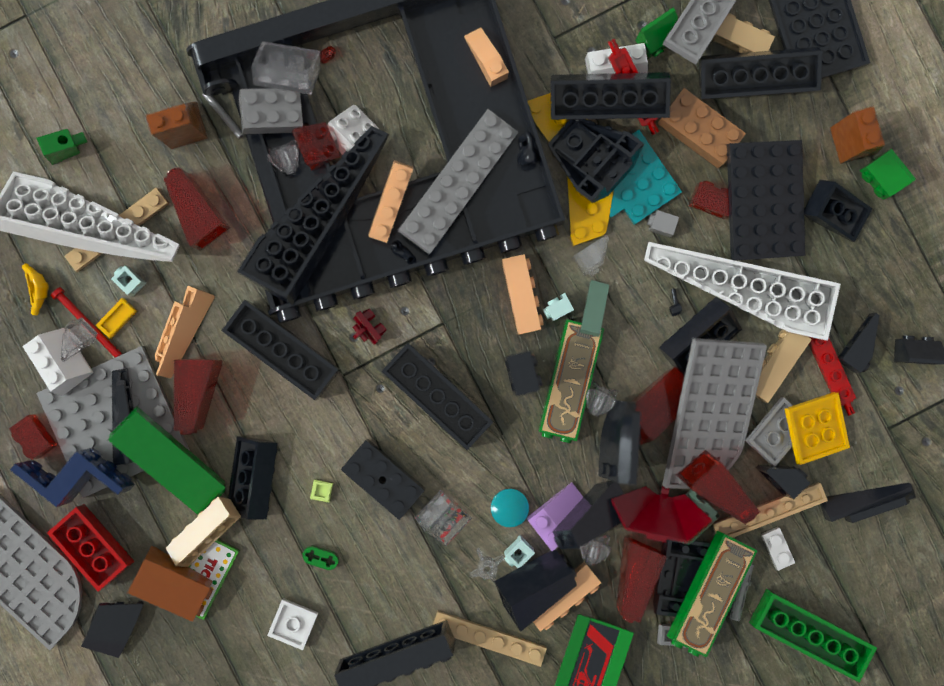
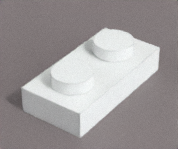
M779 527L760 534L776 570L779 571L795 563Z

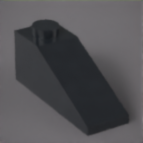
M871 313L867 316L838 356L840 363L853 373L865 372L870 366L869 362L873 358L880 316L877 313Z

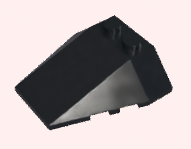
M569 119L548 143V146L578 193L594 203L609 196L633 169L644 143L626 131L614 130L612 127H604L586 119Z

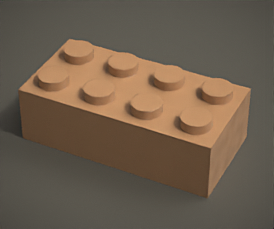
M683 88L671 104L670 117L661 118L657 123L716 168L721 167L727 160V144L739 143L746 134L685 88Z

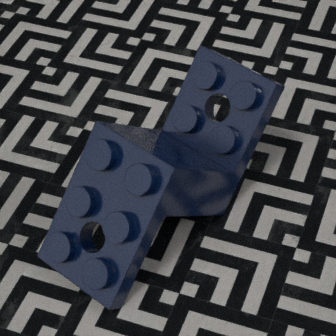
M94 448L76 451L57 476L44 471L42 465L35 460L15 463L10 469L55 507L71 503L93 475L117 495L130 491L135 485L129 475L119 472L113 462L103 459L101 457L102 454Z

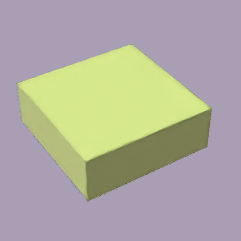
M314 479L310 499L330 502L333 483Z

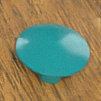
M505 489L493 497L491 513L495 521L500 525L515 527L523 523L527 518L529 503L520 491Z

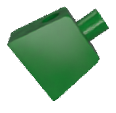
M69 129L36 138L44 157L52 165L80 153L78 146L88 142L84 132L72 135Z

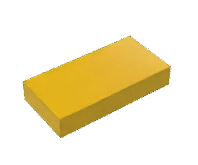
M121 298L96 326L109 339H112L137 313V310L125 298Z

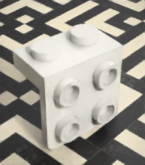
M352 105L329 121L323 135L343 155L355 145L354 143L371 126L378 127L356 105Z

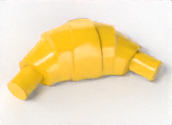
M25 263L22 265V269L25 272L32 305L31 314L36 316L39 315V310L45 298H47L49 285L42 274H39L33 267Z

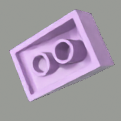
M572 482L527 517L529 523L551 551L558 547L552 531L583 498Z

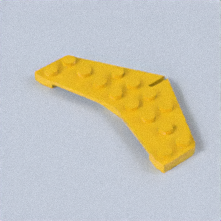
M551 93L528 100L534 123L546 140L550 142L569 119L551 120ZM567 176L570 238L573 246L599 238L606 233L613 191L609 196L592 203L578 193Z

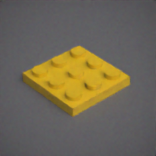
M833 392L784 408L796 464L802 465L850 448L839 393Z

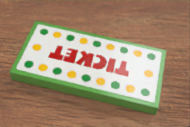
M219 539L189 566L191 569L212 580L211 588L213 592L208 600L204 599L202 603L204 609L201 615L196 616L202 620L206 618L240 552L239 549Z

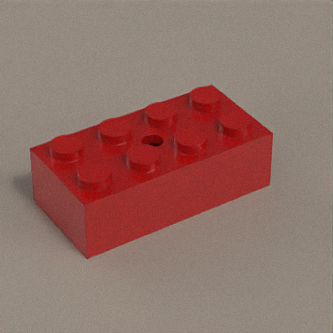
M85 504L75 507L47 532L50 538L98 592L107 587L135 562Z

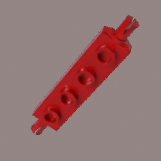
M615 38L608 41L607 43L612 51L608 59L614 72L638 73L625 47L619 49ZM637 118L641 126L648 125L652 135L659 132L655 124L658 118Z
M809 337L812 339L809 346L830 393H839L841 406H844L848 416L855 414L856 412L851 402L856 399V396L829 337L828 341Z

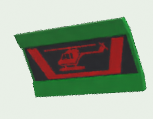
M578 614L554 686H617L634 632Z

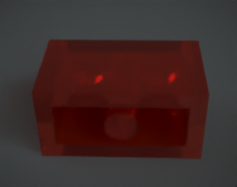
M700 181L695 187L688 206L724 220L729 216L728 189H719L714 187V184L709 181Z
M36 414L27 415L9 428L14 441L21 445L24 455L31 460L39 459L57 446Z

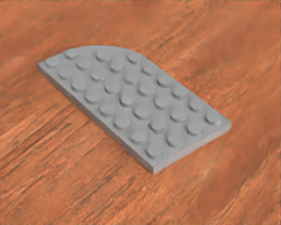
M693 338L662 483L665 488L691 489L705 486L724 475L737 461L745 444L767 345L754 342Z
M0 495V605L47 649L51 650L73 627L79 616L82 605L80 576L71 560Z

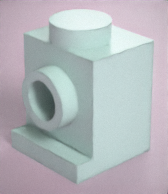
M125 265L119 267L111 278L129 296H134L146 284L129 266ZM131 277L132 280L128 283L127 278Z
M565 293L560 295L561 300L556 297L547 302L548 307L542 309L547 319L551 318L554 321L574 310Z
M519 535L504 551V559L511 567L515 565L517 568H520L535 554V551ZM517 549L521 550L519 554H515L514 552Z

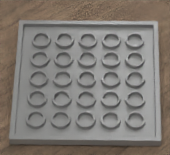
M140 346L91 368L94 373L63 396L50 392L48 388L36 393L66 462L69 461L76 451L88 448L98 450L102 454L101 457L103 459L113 462V444L108 441L109 434L112 432V371L125 368L128 370L134 409L138 406L177 441L190 450L144 346ZM135 462L116 465V469L119 472L126 473L130 477L144 471ZM93 475L82 488L80 494L82 498H85L107 488V486Z

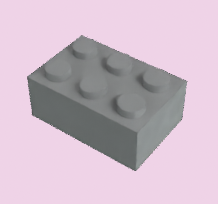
M300 88L240 89L239 106L242 134L301 132L303 119Z

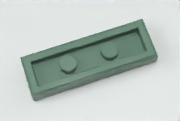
M590 281L580 328L581 333L599 337L609 284Z

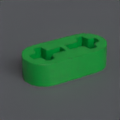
M313 545L308 546L302 556L306 563L326 570L336 568L339 563V556L335 552ZM311 550H314V554L320 556V558L314 557L311 560L307 552L310 553ZM329 556H332V560L335 561V563L328 565V561L322 559V557L329 558Z

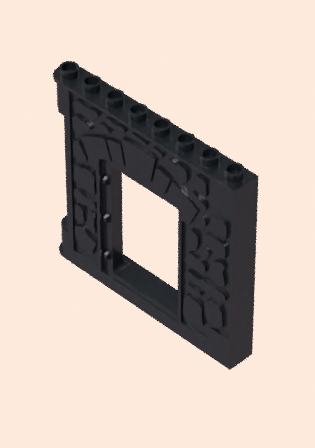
M327 0L199 40L187 47V55L193 59L203 94L214 96L232 92L239 116L240 89L300 88L303 119L301 132L245 134L273 223L275 221L278 222L285 215L284 212L289 207L292 208L298 202L297 199L317 179L322 178L331 167L296 57L295 48L298 45L394 15H400L447 162L450 161L487 109L518 131V134L430 254L402 235L398 230L441 172L408 182L387 243L368 237V232L383 190L356 198L333 241L294 304L291 305L265 290L271 309L268 311V314L277 315L279 323L289 322L302 317L299 308L313 303L316 312L339 305L336 296L351 292L353 300L375 294L373 285L388 280L390 288L406 285L412 282L410 273L424 268L427 277L444 273L449 270L447 261L462 257L464 265L486 259L485 249L497 245L501 254L514 251L523 247L520 238L535 234L537 242L559 236L557 226H561L564 223L565 217L495 0ZM479 28H482L509 71L506 80L490 87L464 38L465 35ZM288 68H291L293 77L291 78L289 77L287 71ZM305 124L309 125L310 134H307ZM525 132L532 133L534 148L538 155V162L529 166H521L518 162V154L520 152L519 136ZM528 140L524 142L525 146L528 145ZM398 240L402 245L406 246L416 257L415 262L409 264L404 258L394 254L391 250L392 242Z

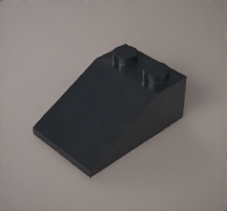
M819 180L804 209V216L849 241L855 242L873 208L838 183Z

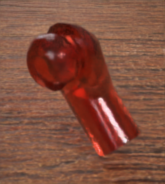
M328 46L320 52L310 48L307 57L324 64L334 58L336 50L332 46Z

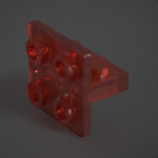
M326 122L293 129V135L307 166H310L311 171L320 168L327 161L340 157Z

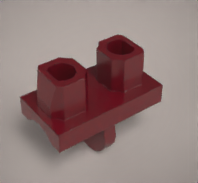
M371 309L363 312L359 311L353 317L356 323L352 327L356 332L353 338L356 340L360 337L364 342L369 339L375 345L387 329L382 323L375 327L371 325L370 321L375 318V314Z

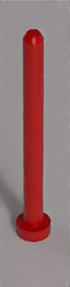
M61 287L52 292L51 297L54 300L58 299L115 358L122 355L64 295L65 291Z

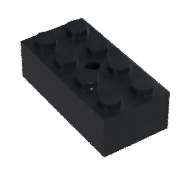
M527 351L504 357L513 395L520 396L540 391L539 386L543 384L540 374L535 372L534 366H538L535 354L531 355V352Z
M369 439L363 442L340 469L398 520L404 516L425 491V487ZM384 476L386 483H381L379 478Z

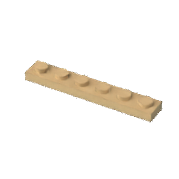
M155 188L119 216L132 220L134 224L141 226L169 205V202L160 190ZM74 248L64 257L73 269L79 272L103 253Z
M817 482L807 486L794 500L781 496L714 522L712 526L715 533L719 531L733 538L828 500L821 483Z
M437 610L433 625L447 620L454 638L541 667L547 650L546 646Z

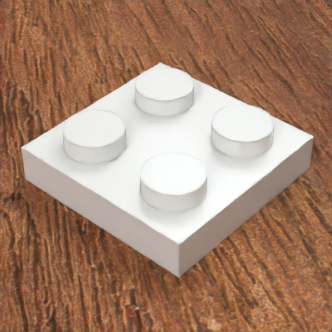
M283 598L267 636L303 650L318 612Z

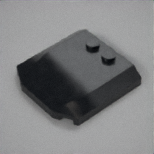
M612 401L606 411L600 439L598 476L616 483L629 485L637 484L641 413L640 411H635V402Z
M670 539L663 542L653 599L655 614L676 617L711 542L696 540L689 545Z

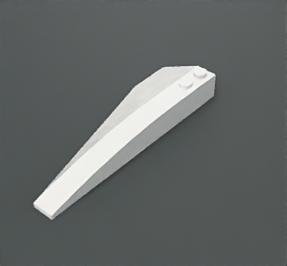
M13 171L0 193V231L82 250L173 262L180 247L178 243L160 234H154L148 228L140 227L134 224L132 220L124 219L119 214L93 201L89 202L83 196L75 195L69 189L63 186L59 187L48 179Z
M648 242L644 258L645 262L787 332L828 341L840 283Z

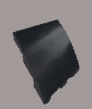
M138 601L137 604H124V602L113 604L99 603L81 647L119 658L132 633L144 602Z

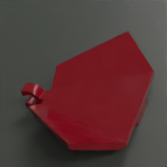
M663 485L661 495L654 493L645 486L612 499V504L626 530L647 534V539L666 542L667 539L689 543L712 523V519L687 495L668 497L670 488H665Z

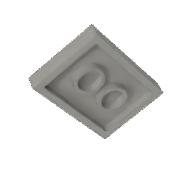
M781 397L745 440L772 466H776L792 447L784 408L793 405L784 397Z

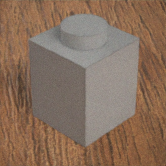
M656 210L654 214L649 216L647 225L650 226L648 231L670 238L674 235L679 217Z

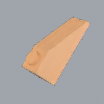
M482 28L464 36L490 87L506 80L509 71Z

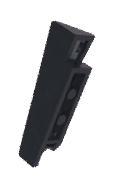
M127 368L112 371L113 431L134 410ZM113 445V463L115 465L133 462Z
M903 483L827 496L828 501L821 503L820 506L825 519L830 522L845 517L846 521L855 523L905 506L910 503V499L916 498L912 485L910 483Z

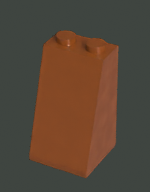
M196 101L146 115L151 135L171 149L208 138Z
M874 106L854 111L830 127L840 164L875 155L885 145Z
M151 545L127 593L193 622L195 616L201 615L204 609L202 603L204 599L208 600L213 589L211 588L212 580L190 567L175 566L168 554Z

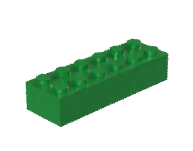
M767 588L749 621L759 631L859 683L877 649L870 642Z

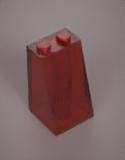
M180 167L173 168L167 173L164 181L190 247L201 251L230 229V226L189 173Z
M174 360V431H180L181 435L197 433V430L204 428L223 360Z
M675 367L663 373L631 401L636 404L635 411H640L639 445L654 441L676 420L684 383V374Z
M706 450L676 474L692 491L745 525L754 520L756 515L760 513L722 462Z
M624 536L616 607L624 620L630 623H634V621L640 623L667 556L660 550L627 536Z

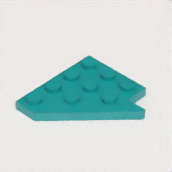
M637 130L632 135L642 141L644 146L633 169L614 189L609 218H612L624 210L634 225L682 193L640 130Z

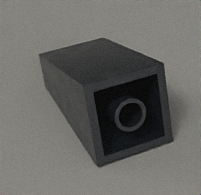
M606 481L595 484L552 531L555 536V543L560 549L580 548L622 523L612 504L613 498L624 494L619 483Z
M556 549L494 581L502 604L519 631L524 630L577 586L575 581L577 575L572 566L568 567L565 556L563 554L559 555Z

